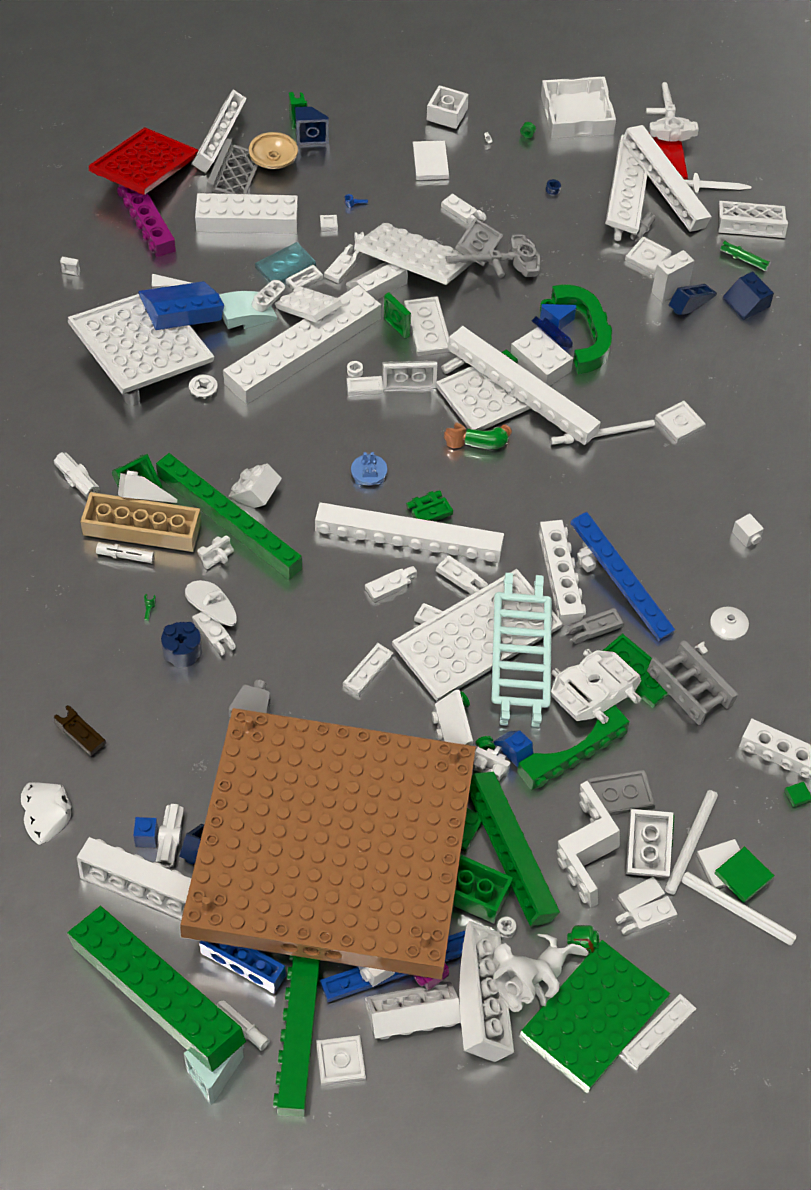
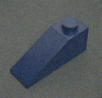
M706 284L677 288L668 305L678 315L689 314L714 298L717 292Z

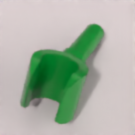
M145 594L146 613L144 621H149L151 609L156 606V596L154 595L153 599L148 600V595Z

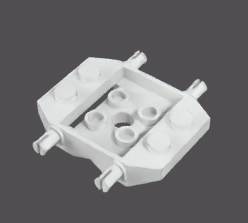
M587 649V651L583 652L585 658L579 665L568 667L562 672L555 668L551 672L556 678L551 689L552 698L576 721L597 718L602 724H605L609 718L603 713L604 711L627 697L635 704L641 700V697L635 693L641 682L640 675L615 652L602 650L591 652L590 649ZM592 680H599L596 683H591ZM568 682H572L591 702L588 703Z

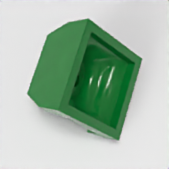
M142 454L126 465L112 470V476L118 489L120 473L127 474V471H136L139 476H143L158 487L163 488L148 454Z

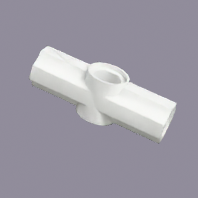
M61 452L57 455L54 464L64 474L70 486H75L86 498L89 497L90 492L98 493L100 491L99 486L89 477L86 468L82 464L78 465L67 453Z
M178 804L166 806L163 826L161 825L159 829V847L156 862L164 868L174 867L177 847L181 844L184 807Z

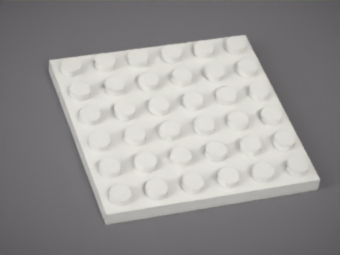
M139 294L68 317V324L122 394L214 361V355L190 325L155 330Z

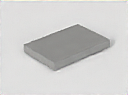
M474 218L455 249L467 255L488 254L489 250L496 248L503 234ZM487 261L477 263L484 266Z
M645 770L586 779L610 816L629 813L631 809L647 810L655 808V801Z

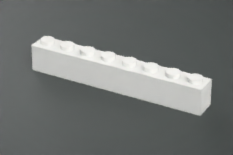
M640 125L627 128L622 139L623 143L687 229L692 232L706 228L712 216L645 127Z

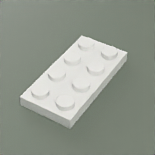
M297 287L289 295L282 296L279 301L275 302L278 310L316 322L342 306V303L338 298L304 287Z

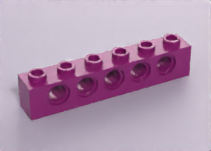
M118 184L117 193L119 197L123 198L124 206L129 208L131 218H135L138 230L141 229L144 240L148 241L150 251H154L157 258L176 252L175 239L148 193L145 195L139 194L132 189Z

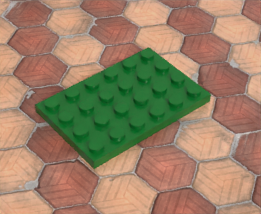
M601 940L599 948H595V951L584 959L559 987V991L547 1001L546 1006H543L521 1030L520 1034L582 1086L590 1090L618 1058L622 1050L636 1037L665 1003L671 993L605 941Z

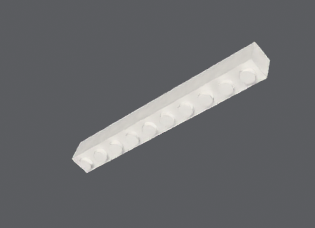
M464 326L449 336L448 350L500 385L507 392H510L521 402L527 404L534 411L544 416L548 421L554 423L562 431L570 434L575 440L586 445L598 434L601 424L598 419Z
M321 502L319 503L315 518V531L324 534L329 533L342 537H353L359 540L365 539L377 543H388L396 546L460 555L472 559H483L489 562L500 561L504 533Z

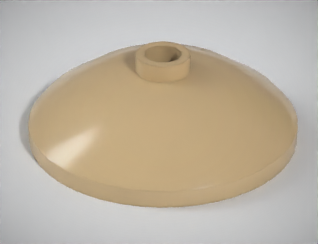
M268 132L255 137L251 141L249 155L254 163L263 168L281 169L295 161L298 155V147L296 142L288 135Z

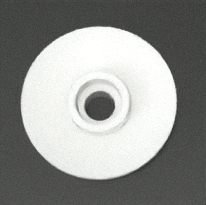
M721 607L712 614L710 625L714 633L719 637L735 640L746 634L749 621L741 610L734 607Z

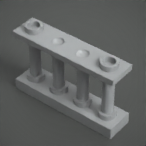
M686 640L679 644L675 657L662 664L654 657L647 669L650 676L666 690L698 725L702 724L707 710L719 703L728 709L733 706L738 696L729 684ZM681 662L688 670L673 677L668 669ZM695 676L701 684L687 691L680 683ZM708 690L714 698L700 705L693 697Z

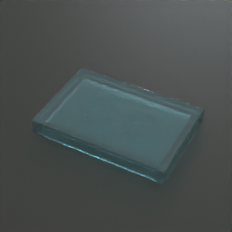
M296 242L256 262L255 268L269 283L272 280H279L285 283L287 278L311 265L316 267V261Z

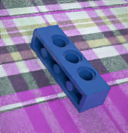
M200 941L199 943L201 954L274 994L286 977L285 965L255 949Z

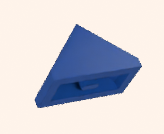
M542 304L540 319L556 331H560L575 319L576 305Z

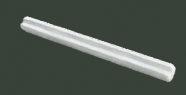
M708 790L666 884L665 892L674 895L677 891L717 799V792Z
M686 872L683 875L682 883L786 944L792 945L797 936L795 933L690 872Z

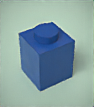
M135 817L133 834L135 847H157V818Z

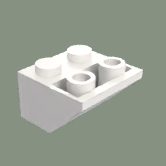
M268 463L260 466L257 465L251 469H245L240 474L239 481L232 486V491L228 497L252 508L263 506L267 503L282 478Z

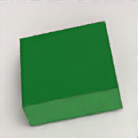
M804 781L786 787L784 790L793 808L811 802V794Z

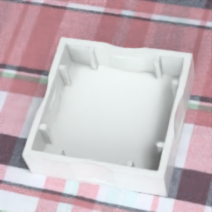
M605 76L574 80H542L541 98L551 139L614 135L616 117L609 100Z

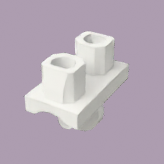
M227 535L223 538L218 536L213 539L211 546H202L198 549L199 557L206 569L220 561L225 564L228 562L227 556L234 552L230 544V537Z
M583 542V548L579 549V553H577L578 561L576 566L578 568L583 567L586 572H590L596 568L595 561H597V558L585 542Z
M497 746L495 750L488 748L487 751L477 747L473 770L482 773L485 767L491 769V772L495 773L499 781L503 776L507 777L511 762L505 760L507 756L501 754L502 747Z

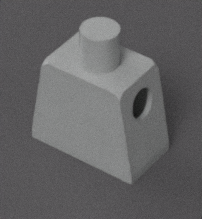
M256 680L253 687L248 685L241 687L228 709L229 720L233 708L269 714L270 692L265 690L266 683L264 681Z

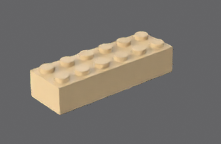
M93 492L89 493L80 521L82 533L85 536L190 552L194 551L202 522L200 508Z

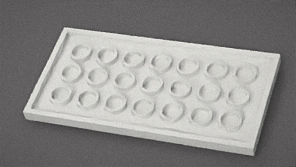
M517 569L510 572L513 573L512 593L534 595L533 587ZM505 576L392 641V646L437 702L492 670L494 595L497 592H504L503 582ZM502 600V609L544 613V603ZM553 611L551 634L562 628L563 625ZM502 617L501 626L544 630V620ZM501 634V643L532 646L544 637ZM501 651L500 661H507L518 653Z

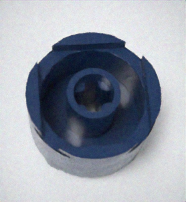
M176 622L164 627L161 643L165 660L176 667L183 668L193 665L202 654L200 632L194 623Z

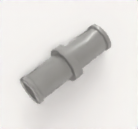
M648 212L643 220L640 221L637 234H631L632 240L637 236L635 242H639L644 233L650 230V225L655 221L656 217L654 214L649 218L651 212Z

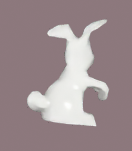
M537 934L539 937L550 941L548 948L539 955L537 960L512 955L510 946L506 943L499 944L494 951L495 959L499 965L494 973L493 982L498 988L499 994L513 1012L522 1010L525 1003H532L535 994L538 996L540 1005L543 1007L547 1003L546 997L552 998L559 991L560 983L557 978L561 974L566 956L568 954L587 956L589 954L588 951L576 944L557 948V938L548 934ZM542 980L549 987L545 995L539 983Z

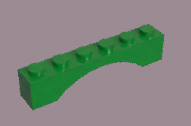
M614 705L603 712L609 718L608 722L602 724L597 719L591 733L578 745L557 753H534L518 763L517 773L531 790L536 787L541 788L549 779L559 777L564 770L569 767H575L583 758L591 757L595 754L596 750L601 747L606 748L614 739L625 736L628 732L630 721Z

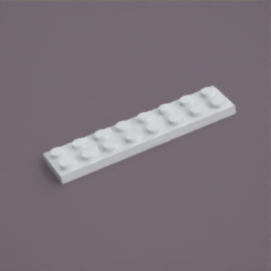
M622 134L619 140L605 224L637 234L641 219L647 173L623 143L624 135Z

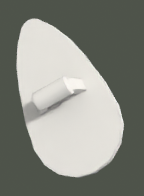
M201 580L193 581L187 585L185 596L197 609L222 624L228 626L236 624L235 610L227 596L218 586Z

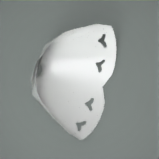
M29 782L26 784L21 793V805L26 810L24 824L32 840L40 845L49 841L67 826L71 817L72 804L62 785L41 782ZM62 796L66 797L67 803L62 800ZM31 816L33 819H35V821L32 824V820L30 819ZM35 831L41 832L40 838L38 837V834L35 833Z

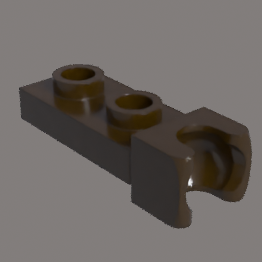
M67 705L65 707L67 717L62 718L56 714L54 715V723L63 733H66L92 756L106 744V740L86 723L71 706Z

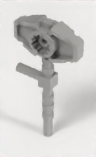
M523 234L511 235L509 252L507 253L489 250L488 254L446 256L447 263L488 261L489 264L494 265L499 278L505 276L499 261L513 260V266L519 272H522L525 277L537 276L540 269V255L536 252V246L529 239H526V236Z

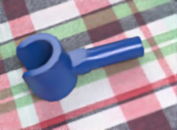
M351 194L345 195V203L349 208L355 204H368V199H354Z

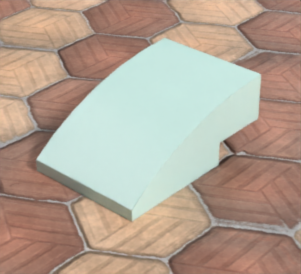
M236 291L219 295L224 304L222 318L228 329L243 325L245 329L277 320V316L272 306L264 312L256 311L251 304L254 296L259 292Z

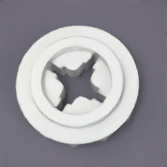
M198 375L189 383L191 394L196 395L197 398L203 397L205 399L206 396L212 397L213 393L217 392V381L209 375Z

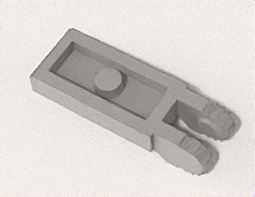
M613 608L582 619L581 622L569 626L567 631L569 634H574L582 629L584 630V632L573 637V641L576 644L621 628L624 623L616 609Z

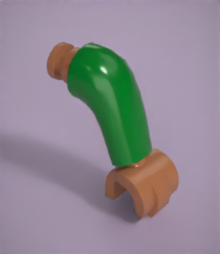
M456 422L454 429L446 428L444 439L450 448H461L465 443L477 448L493 450L503 447L508 442V437L512 434V430L508 425L504 424L490 431L467 429L466 431L462 424Z

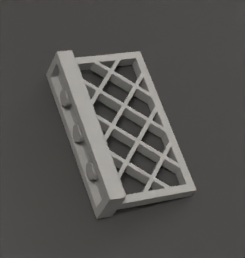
M225 139L207 181L206 194H212L213 192L217 194H236L234 191L239 189L243 194L248 193L259 166L249 160V149L232 144L231 139ZM236 151L239 152L241 155L234 156L232 152ZM245 159L247 163L240 164L238 160ZM234 162L236 166L230 168L228 163ZM250 167L252 171L246 173L243 168ZM240 170L242 174L236 176L233 171ZM230 173L232 177L225 179L223 174ZM245 178L247 182L241 184L239 179ZM235 181L237 185L231 187L229 182ZM223 184L227 187L226 189L218 188L219 185Z

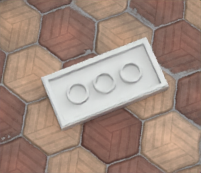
M438 296L404 301V307L411 312L410 329L417 356L451 352L447 349L449 335Z

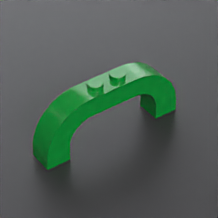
M575 285L552 286L551 299L555 301L556 305H576V310L586 317L595 342L594 345L588 348L576 349L574 351L573 363L577 374L589 373L600 368L609 357L612 341V327L608 325L607 313L603 311L597 297L582 287Z

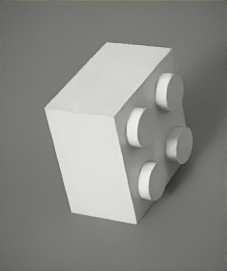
M439 85L427 105V120L457 129L468 109L469 94Z

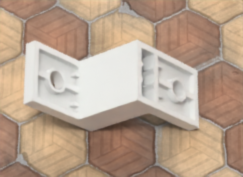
M585 781L580 784L579 796L581 801L579 804L585 813L588 812L591 816V823L559 840L558 850L556 851L559 856L557 858L559 865L562 869L566 868L571 884L577 886L580 890L578 894L584 904L588 903L590 908L598 905V889L584 866L619 848L620 830L589 782Z

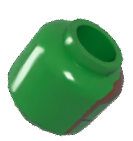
M575 925L571 933L567 934L568 945H580L588 953H593L595 948H599V931L595 930L592 925Z

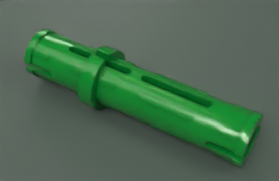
M727 241L723 242L724 245L721 246V251L764 271L768 269L767 266L769 267L770 261L742 249L741 246L737 247Z

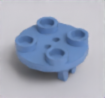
M364 452L363 455L356 458L352 463V477L358 485L382 484L387 475L386 462L381 457L376 456L374 452H371V454Z

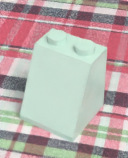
M244 1045L213 1072L188 1050L184 1052L186 1069L210 1105L215 1102L244 1058Z

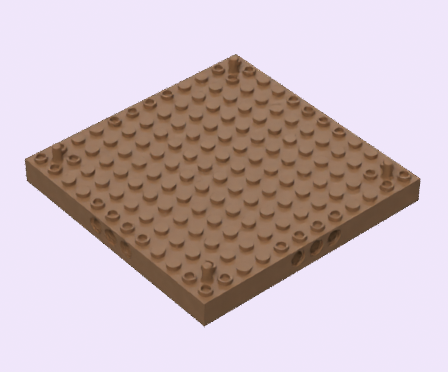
M233 708L180 924L181 937L442 980L476 746Z

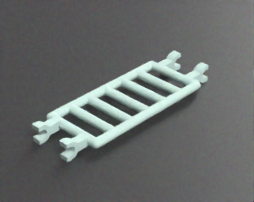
M505 573L503 582L504 592H497L494 595L491 700L495 704H501L500 725L508 726V721L510 720L509 707L510 705L532 707L531 728H539L542 722L541 707L548 708L551 704L552 599L549 596H543L544 576L536 575L534 595L512 593L513 573ZM502 600L544 603V613L502 609ZM501 618L544 620V630L501 626ZM501 634L544 637V646L502 644ZM501 651L543 655V664L500 661ZM500 669L543 672V682L500 678ZM500 686L543 690V700L499 696Z

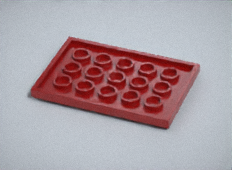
M144 127L91 163L89 171L145 195L195 159L199 150Z

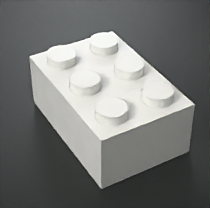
M538 327L511 345V354L518 359L517 364L549 386L569 374L572 370L573 357Z
M630 810L626 859L627 875L668 878L670 876L673 829L672 812Z

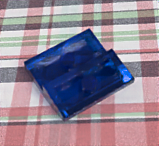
M535 316L532 320L538 328L563 347H571L573 345L570 337L547 318L541 320Z

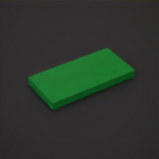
M623 633L602 650L615 652L640 675L641 682L635 693L652 708L669 695L647 672L652 657Z

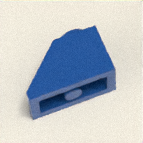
M520 730L509 731L493 741L496 747H502L501 752L517 768L519 762L534 754L533 742Z

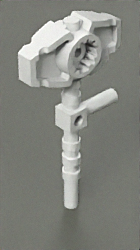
M663 82L661 86L665 108H646V115L665 114V118L649 123L650 135L665 141H683L690 139L692 136H698L699 128L697 122H690L689 119L675 117V104L672 103L668 84Z

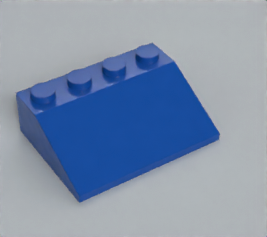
M204 281L138 292L155 330L222 320L224 304L219 294Z

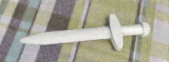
M694 173L692 180H685L688 186L692 187L695 195L698 194L699 187L731 190L752 188V186L741 183L701 181L698 173Z

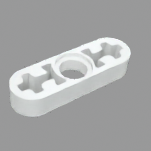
M272 280L254 296L251 304L256 311L264 312L282 296L285 285L279 280Z

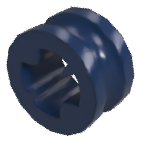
M555 179L549 180L546 184V192L550 195L558 194L561 183Z

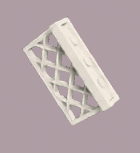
M719 201V233L785 238L788 227L785 206Z

